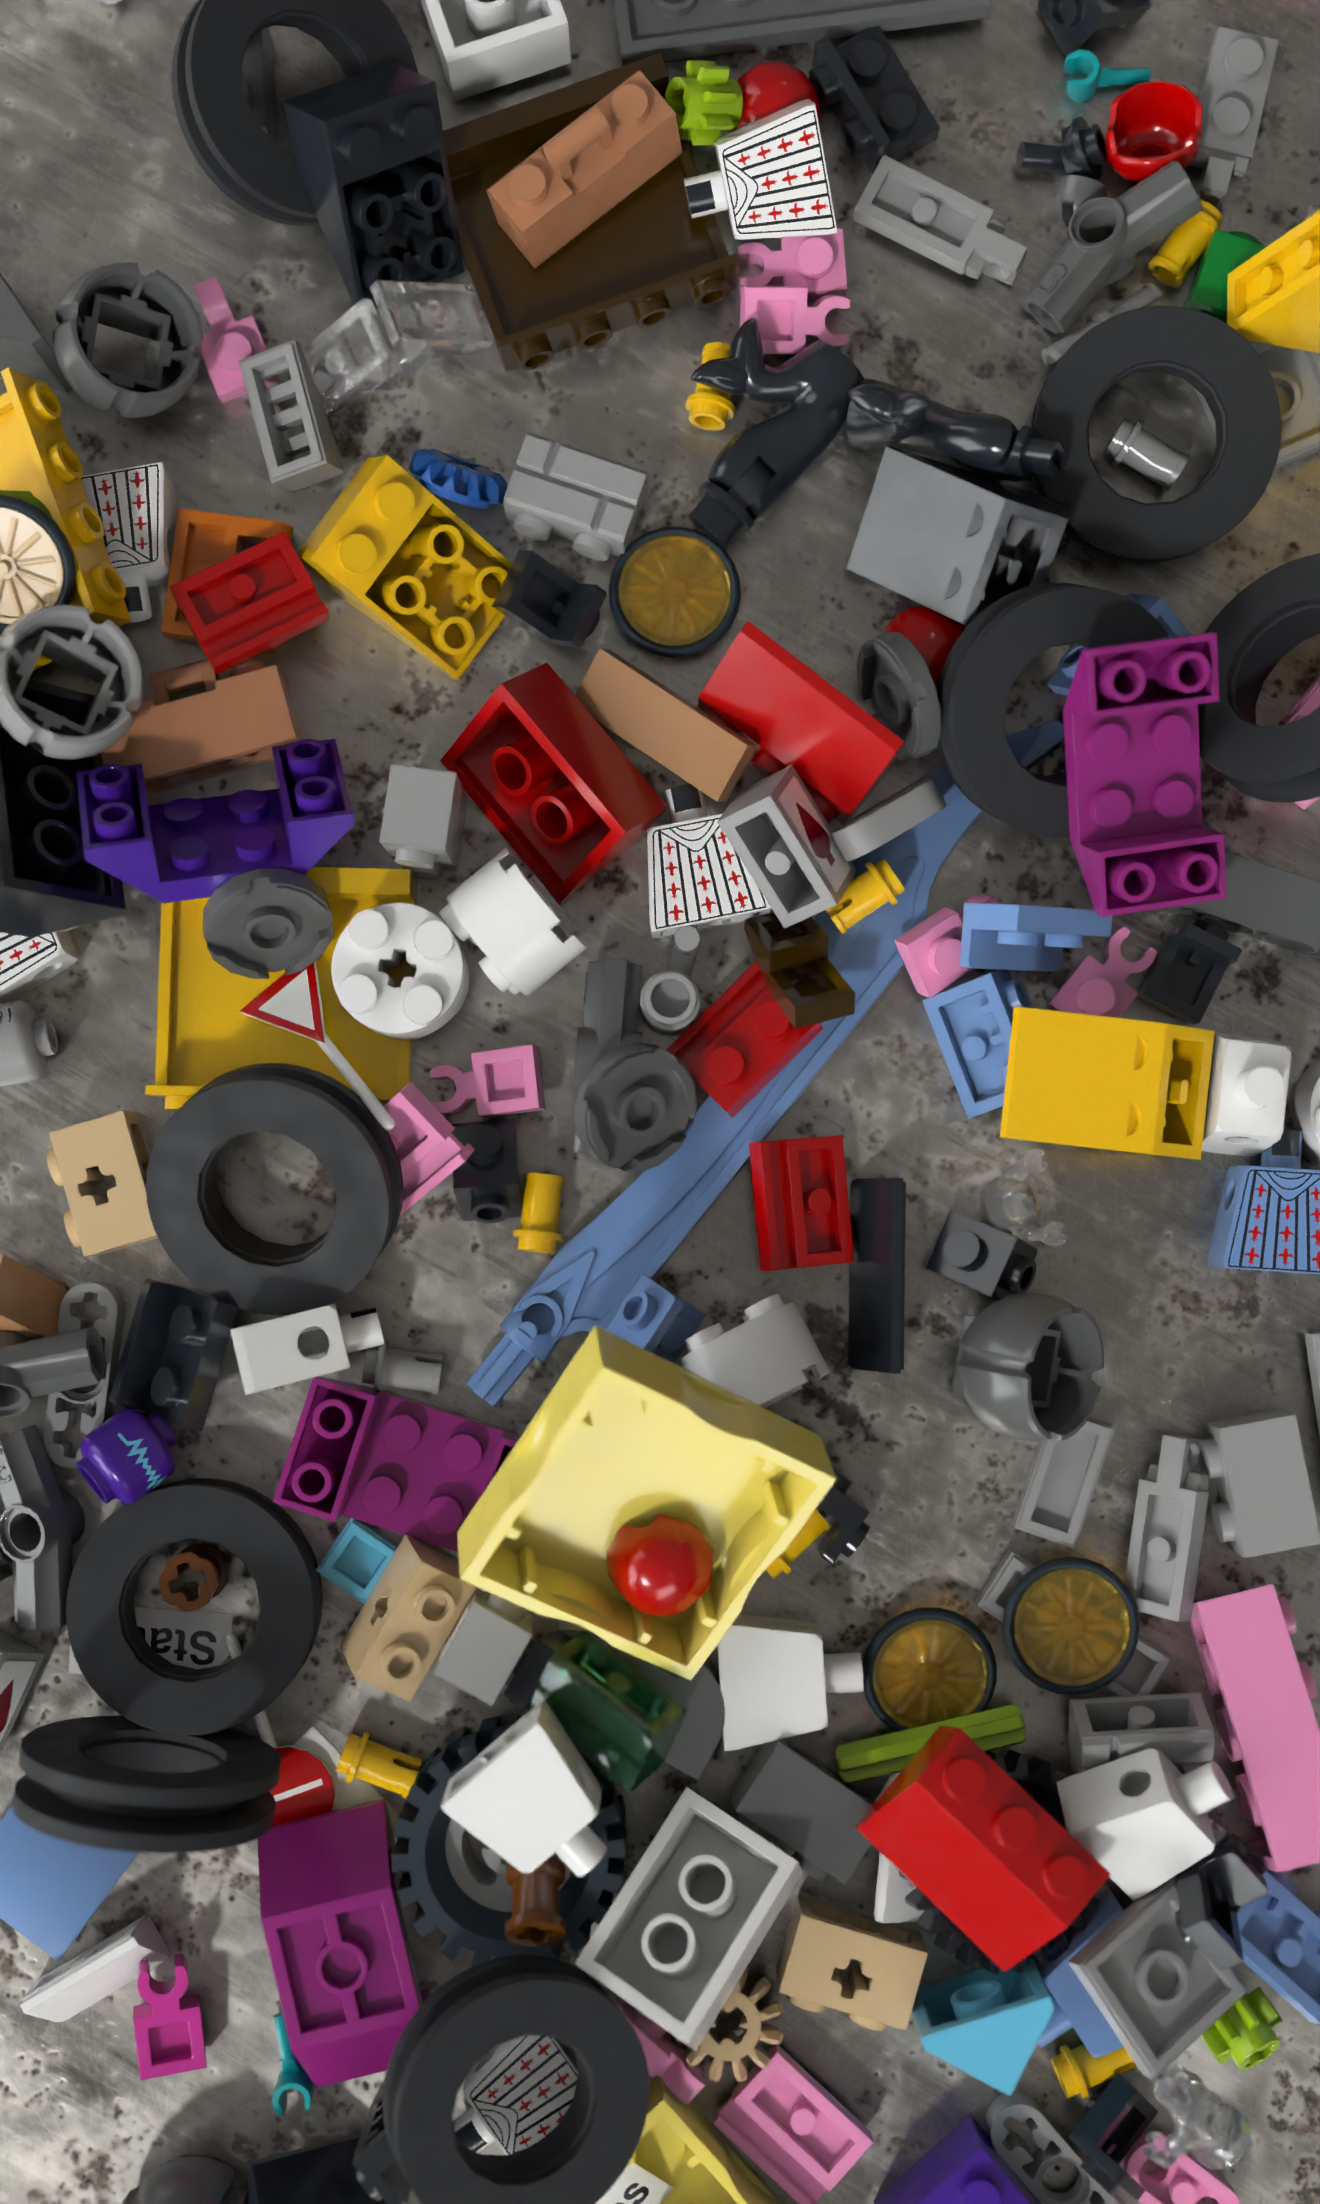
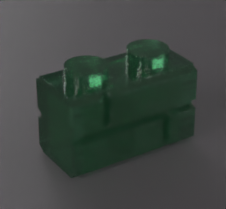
M584 1631L553 1653L549 1658L539 1680L541 1684L536 1688L527 1709L530 1711L543 1699L550 1706L577 1750L598 1766L600 1773L606 1779L619 1783L629 1792L634 1791L666 1760L675 1741L674 1737L679 1732L688 1713L687 1709L669 1695L663 1693L656 1685Z

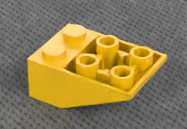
M388 455L369 457L365 460L297 552L304 567L342 599L455 680H459L505 617L504 614L493 608L492 605L512 563Z
M1014 1007L1000 1138L1201 1160L1215 1031L1168 1023Z

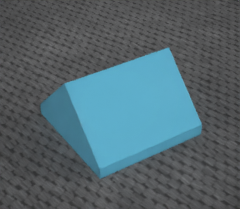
M1027 1956L1025 1957L1023 1973H1017L1012 1969L1004 1972L1000 1969L998 1974H992L983 1967L977 1966L920 1984L912 2011L925 2051L1011 2096L1054 2011V2006L1033 1960Z

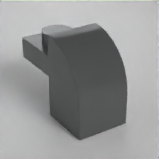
M614 1648L610 1655L608 1670L660 1698L641 1733V1749L699 1780L721 1738L725 1721V1706L720 1690V1679L714 1664L707 1658L690 1681L627 1652Z

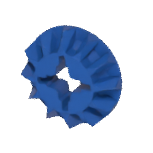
M434 448L430 450L421 449L414 451L408 467L409 471L419 478L418 482L428 491L448 500L481 509H489L491 504L501 505L504 502V495L508 487L505 479L501 474L493 472L489 467L479 465L471 459L456 456L451 452L444 453Z

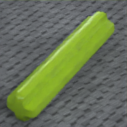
M1009 1704L841 1744L835 1748L840 1777L844 1783L852 1784L901 1772L939 1726L960 1728L984 1752L1023 1743L1026 1740V1728L1022 1713L1017 1705Z

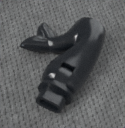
M756 318L749 319L738 329L731 342L728 358L707 361L691 375V379L695 382L724 393L742 395L756 402L791 403V408L787 411L748 427L734 436L716 457L710 469L708 481L703 482L699 487V492L703 498L688 517L699 530L724 549L729 546L740 530L749 532L755 524L754 521L768 512L822 455L847 420L850 404L849 390L856 387L864 379L856 365L845 354L822 341L812 343L783 364L777 366L765 364L763 345Z
M865 378L848 392L850 404L847 412L846 430L848 440L855 448L877 449L890 445L938 459L954 467L994 480L1012 482L1031 481L1035 474L1059 478L1063 473L1066 454L1061 444L1057 441L1042 439L1039 430L1034 426L1024 425L1020 430H1017L1013 422L1003 416L954 409L930 400L921 392L906 391L875 379Z

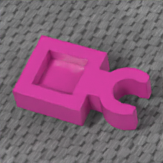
M183 1953L175 1954V1974L171 1979L163 1982L156 1981L151 1977L148 1959L141 1960L139 1963L137 1988L141 1998L147 2002L146 2004L133 2006V2025L140 2081L207 2068L199 1994L182 1997L188 1986V1963Z

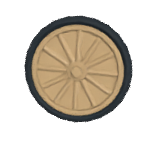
M1 494L0 631H4L20 616L35 609L56 605H69L75 590L76 567L68 540L52 518L40 508L23 499Z

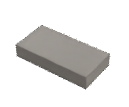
M1089 1417L1084 1426L1075 1435L1066 1440L1052 1439L1039 1441L1011 1526L1075 1549L1115 1426Z

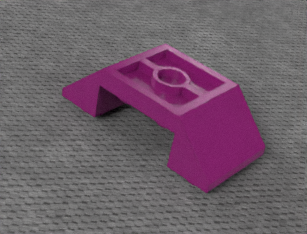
M1215 632L1082 649L1063 708L1070 841L1096 914L1100 917L1226 899L1224 834L1204 827L1202 824L1198 704L1219 701L1217 633Z
M320 1376L313 1377L273 1503L332 1522H336L344 1515L458 1552V1530L521 1435L508 1429L382 1389L380 1392L369 1386Z
M384 1798L273 1825L265 1835L257 1839L261 1922L290 2047L316 2088L386 2071L401 2033L419 2007L431 1996L430 1988L420 1990L394 1880L396 1872H392L391 1854L396 1843Z

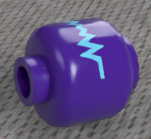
M126 1407L84 1437L80 1444L83 1458L76 1463V1466L87 1484L104 1503L108 1504L115 1499L124 1505L132 1504L175 1471V1459L170 1448L178 1443V1439L168 1423L157 1414H151L146 1418L141 1412Z

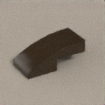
M775 913L744 919V930L758 966L776 1001L795 1029L855 1013V992L828 960L829 937L812 917L785 929Z

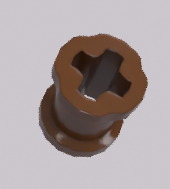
M197 1543L190 1545L169 1559L159 1577L160 1593L165 1602L176 1606L184 1612L196 1611L207 1605L212 1598L222 1592L228 1583L230 1568L225 1554L214 1545ZM189 1568L193 1572L204 1570L207 1581L202 1585H199L197 1582L186 1583L183 1572Z
M549 1857L531 1873L520 1872L510 1863L506 1867V1882L512 1887V1918L505 1923V1936L511 1943L528 1947H543L555 1944L566 1936L565 1920L559 1916V1886L565 1881V1865L561 1861Z

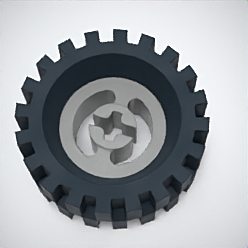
M517 1715L515 1723L524 1715ZM500 1716L483 1719L479 1731L470 1734L467 1726L451 1735L446 1748L441 1750L437 1747L426 1759L420 1774L417 1775L415 1782L411 1786L397 1819L393 1836H398V1840L391 1854L392 1872L402 1871V1878L397 1888V1894L402 1907L405 1908L413 1903L418 1907L413 1926L423 1938L434 1928L441 1932L443 1936L438 1952L454 1961L461 1946L474 1951L471 1967L489 1961L492 1957L538 1954L560 1960L564 1944L569 1943L576 1953L589 1942L591 1925L593 1922H596L598 1925L601 1923L612 1905L613 1894H619L624 1876L627 1829H625L626 1810L622 1794L616 1796V1778L607 1763L599 1768L594 1761L595 1748L583 1737L575 1747L601 1788L599 1812L587 1825L607 1846V1851L598 1864L581 1877H577L557 1854L553 1857L565 1865V1881L559 1886V1916L565 1920L566 1936L555 1944L543 1947H528L514 1944L506 1939L505 1923L512 1918V1887L506 1882V1867L509 1862L483 1843L482 1855L486 1864L491 1869L484 1866L476 1858L470 1847L467 1829L447 1815L441 1808L449 1780L511 1726H501Z

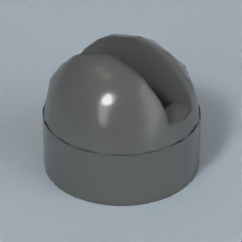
M1079 175L1062 176L1054 199V210L1057 219L1063 226L1069 227V220L1074 211L1088 200L1097 197H1107L1108 188L1101 182Z

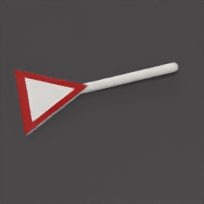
M316 961L302 971L287 976L286 973L283 974L240 1010L244 1015L316 1041L385 1130L394 1128L395 1121L325 1032Z

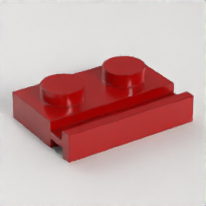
M285 531L169 586L172 597L201 650L206 655L215 675L329 620V611L316 592L314 583Z
M755 962L665 1051L683 1061L693 1079L733 1118L823 1030V1027L820 1023L795 1029L776 1001L758 963Z
M835 1135L749 1143L760 1271L854 1262L843 1136Z

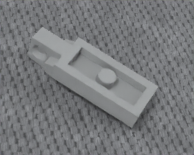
M1218 26L1211 42L1199 95L1203 108L1201 144L1195 160L1190 164L1191 166L1202 168L1196 191L1199 199L1207 201L1217 209L1219 208L1222 196L1227 194L1231 175L1243 177L1253 157L1279 42L1277 39Z
M886 155L882 156L854 208V221L962 276L965 273L966 276L978 279L983 272L984 275L1012 285L1024 264L1028 251L1027 247L1002 235L1005 225L993 218L995 210Z
M1164 1434L1159 1465L1151 1464L1147 1478L1139 1479L1124 1584L1133 1597L1137 1611L1177 1622L1191 1621L1209 1496L1207 1491L1208 1475L1201 1474L1203 1461L1200 1440L1202 1439L1176 1434Z

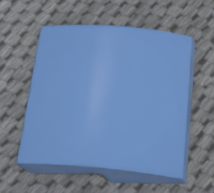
M11 1806L0 1820V1919L59 1962L138 1853L89 1847L54 1838L23 1823L15 1815L13 1806Z

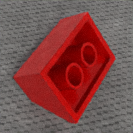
M749 621L739 631L698 697L699 709L757 746L750 764L762 776L766 778L793 765L828 824L833 818L843 824L854 816L891 769L904 743L901 738Z
M547 662L501 683L440 760L449 772L457 773L465 792L559 904L570 898L633 846L647 829L669 808Z
M939 1726L855 1825V1828L1004 1972L1068 1928L1111 1875L1104 1866L960 1728Z

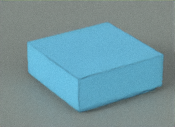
M351 1518L315 1571L364 1604L399 1544L369 1523Z

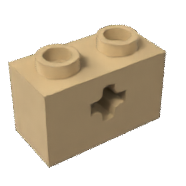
M122 1110L48 1132L53 1147L46 1152L48 1168L56 1185L64 1186L70 1210L64 1212L65 1228L73 1246L76 1248L81 1246L84 1257L101 1256L158 1239L147 1204L146 1175L150 1151L139 1113ZM104 1175L114 1176L116 1187L107 1190V1196H97L95 1185L104 1181Z
M407 1534L404 1535L340 1644L354 1677L408 1702L411 1701L477 1589L476 1586L460 1580L458 1559Z
M797 1895L776 1967L779 1993L786 1994V1998L790 2003L804 2010L822 2012L826 2006L849 2013V2018L853 2022L867 2029L885 2031L887 2025L906 2031L928 1955L921 1932L893 1923H880L875 1921L873 1917ZM850 1959L859 1961L860 1968L851 1967L848 1976L839 1975L838 1968L846 1969Z

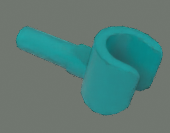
M1088 50L1071 52L1064 62L1065 73L1072 75L1084 73L1088 75L1086 79H1075L1066 83V94L1074 102L1080 103L1093 97L1098 87L1145 83L1150 81L1151 76L1149 67H1099L1098 58Z
M283 2012L273 2016L281 2057L279 2059L281 2071L275 2085L272 2105L277 2114L284 2116L287 2107V2090L295 2089L300 2091L304 2096L305 2110L308 2111L311 2106L315 2085L291 2050Z

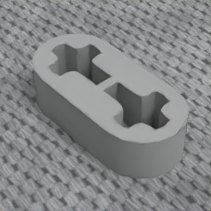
M930 776L898 791L834 829L831 835L845 862H848L875 850L941 811L947 806V803L933 776Z

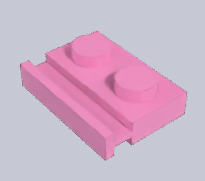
M411 1081L383 1105L395 1121L394 1128L387 1131L396 1148L403 1177V1199L400 1216L462 1165L475 1151L469 1143L465 1146L462 1145L452 1134L455 1128Z
M774 2044L768 2050L771 2058L770 2065L766 2069L755 2065L750 2070L747 2080L740 2082L732 2090V2096L722 2107L718 2106L712 2113L713 2124L798 2204H816L817 2200L826 2190L830 2192L874 2143L872 2133L778 2044Z

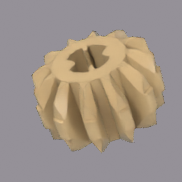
M748 1966L722 2007L727 2013L735 2007L742 2010L744 2016L741 2017L740 2028H745V2031L737 2036L735 2032L728 2030L721 2036L713 2028L717 2024V2015L696 2051L691 2049L686 2058V2062L691 2067H694L702 2061L707 2053L714 2057L709 2069V2078L713 2081H719L723 2072L724 2061H732L733 2073L738 2082L747 2080L748 2071L744 2058L746 2055H749L755 2064L762 2069H766L770 2065L771 2058L768 2052L759 2044L758 2040L772 2045L782 2043L783 2031L775 2026L762 2023V2021L774 2019L782 2015V2003L780 2001H770L759 2005L758 2001L768 1992L771 1982L764 1976L758 1979L753 1987L748 1990L744 1987L748 1975ZM675 2037V2040H676L677 2042H682V2041H680L678 2038Z

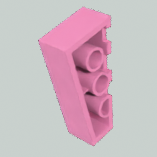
M1274 1584L1193 1604L1190 1624L1206 1687L1211 1696L1222 1694L1225 1708L1216 1710V1726L1221 1746L1232 1762L1239 1761L1242 1773L1236 1775V1785L1232 1786L1237 1809L1241 1815H1245L1249 1825L1252 1828H1256L1259 1839L1246 1843L1251 1864L1255 1867L1283 1872L1319 1863L1320 1728L1318 1727L1310 1702L1317 1700V1689L1308 1664L1305 1661L1298 1662L1290 1636L1297 1633L1292 1608L1285 1596L1277 1597Z

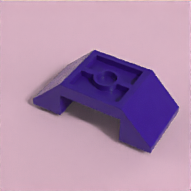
M302 739L289 745L273 746L272 754L277 789L261 791L247 789L231 795L201 799L179 798L169 803L155 805L149 804L142 763L125 766L106 764L93 770L78 771L76 776L85 859L162 903L211 897L214 890L233 876L255 869L284 868L306 875L354 825L353 809L336 739L320 741Z

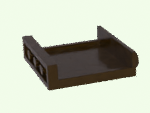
M661 53L443 130L461 253L505 372L517 367L521 370L539 368L549 363L554 358V354L578 346L580 349H591L607 342L614 332L636 324L639 328H649L658 325L668 319L672 311L694 303L698 307L716 304L725 299L731 290L737 288L739 259L736 253L729 255L714 213L691 218L684 179L699 174L686 140H680L683 152L681 155L536 268L531 265L498 224L486 191L487 188L636 71L640 70L665 100L669 84V74Z

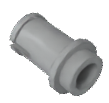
M1124 418L1104 450L1105 453L1114 457L1111 464L1117 467L1122 462L1162 486L1163 490L1169 491L1185 467L1190 455L1179 451L1143 429L1144 421L1140 418L1136 423Z
M385 1340L383 1345L366 1350L362 1383L374 1384V1390L380 1392L382 1386L432 1392V1394L439 1395L444 1366V1353L432 1354L389 1348V1342Z

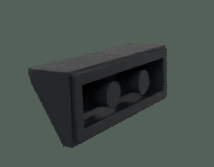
M857 1178L852 1180L850 1184V1221L854 1262L849 1263L848 1363L850 1367L858 1370L901 1374V1370H904L906 1182L903 1181V1178Z

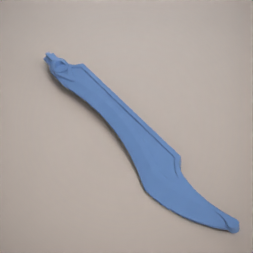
M1048 721L1040 726L1007 734L1006 740L1016 760L1027 769H1030L1061 746L1064 738V728L1057 721ZM944 764L935 767L913 783L933 776L947 806L875 850L851 860L857 870L852 879L854 880L868 870L865 866L867 862L871 861L875 865L885 859L905 889L904 892L895 897L898 903L892 906L890 902H887L847 929V932L843 935L826 910L818 913L815 917V922L829 937L828 960L855 992V1013L820 1022L823 1030L733 1118L710 1095L696 1111L694 1120L690 1118L682 1132L687 1137L679 1150L662 1164L645 1170L600 1215L567 1242L502 1321L500 1327L505 1335L466 1382L479 1397L485 1399L493 1407H496L535 1358L545 1362L563 1337L584 1332L590 1333L595 1325L604 1330L608 1328L618 1313L621 1303L631 1293L642 1274L652 1280L658 1275L750 1160L749 1143L765 1141L904 968L905 964L894 940L927 919L928 898L938 873L969 828L984 813L958 789Z

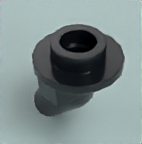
M1083 117L1073 119L1070 126L1061 130V146L1022 141L1016 153L1017 168L1053 173L1066 172V175H1079L1094 180L1100 179L1102 175L1101 164L1108 161L1105 150V137L1102 130L1097 124L1089 126Z

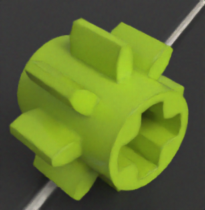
M688 60L686 64L687 77H674L669 82L665 101L676 113L680 140H691L693 146H715L714 140L721 137V130H732L738 125L742 115L743 96L738 82L735 79L729 78V67L716 66L715 61Z
M1257 1987L1249 1994L1246 1992L1201 2035V2038L1220 2065L1233 2058L1239 2069L1244 2071L1259 2065L1279 2048L1281 2041L1273 2029L1282 2024L1283 2020L1263 1990Z

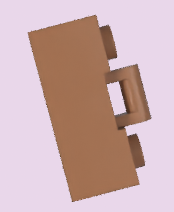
M638 70L486 189L498 224L534 268L542 264L683 153L676 113L645 75Z
M208 659L150 674L156 702L153 699L145 700L143 697L140 708L129 712L131 713L130 716L133 724L117 743L100 753L103 765L118 764L125 766L142 763L147 794L150 795L273 761V746L289 745L303 739L287 680L276 664L267 667L264 662H250L239 665L229 671L230 677L220 680L219 675H215ZM205 686L206 692L173 701L172 695Z

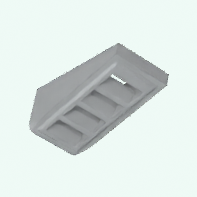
M294 339L240 360L239 364L271 484L287 491H297L343 474L344 469L338 447L300 342ZM289 370L292 380L268 389L266 388L264 379ZM294 397L297 398L298 405L278 413L275 412L273 405ZM301 424L304 425L305 432L285 439L284 430ZM311 451L310 455L294 461L292 459L293 456Z

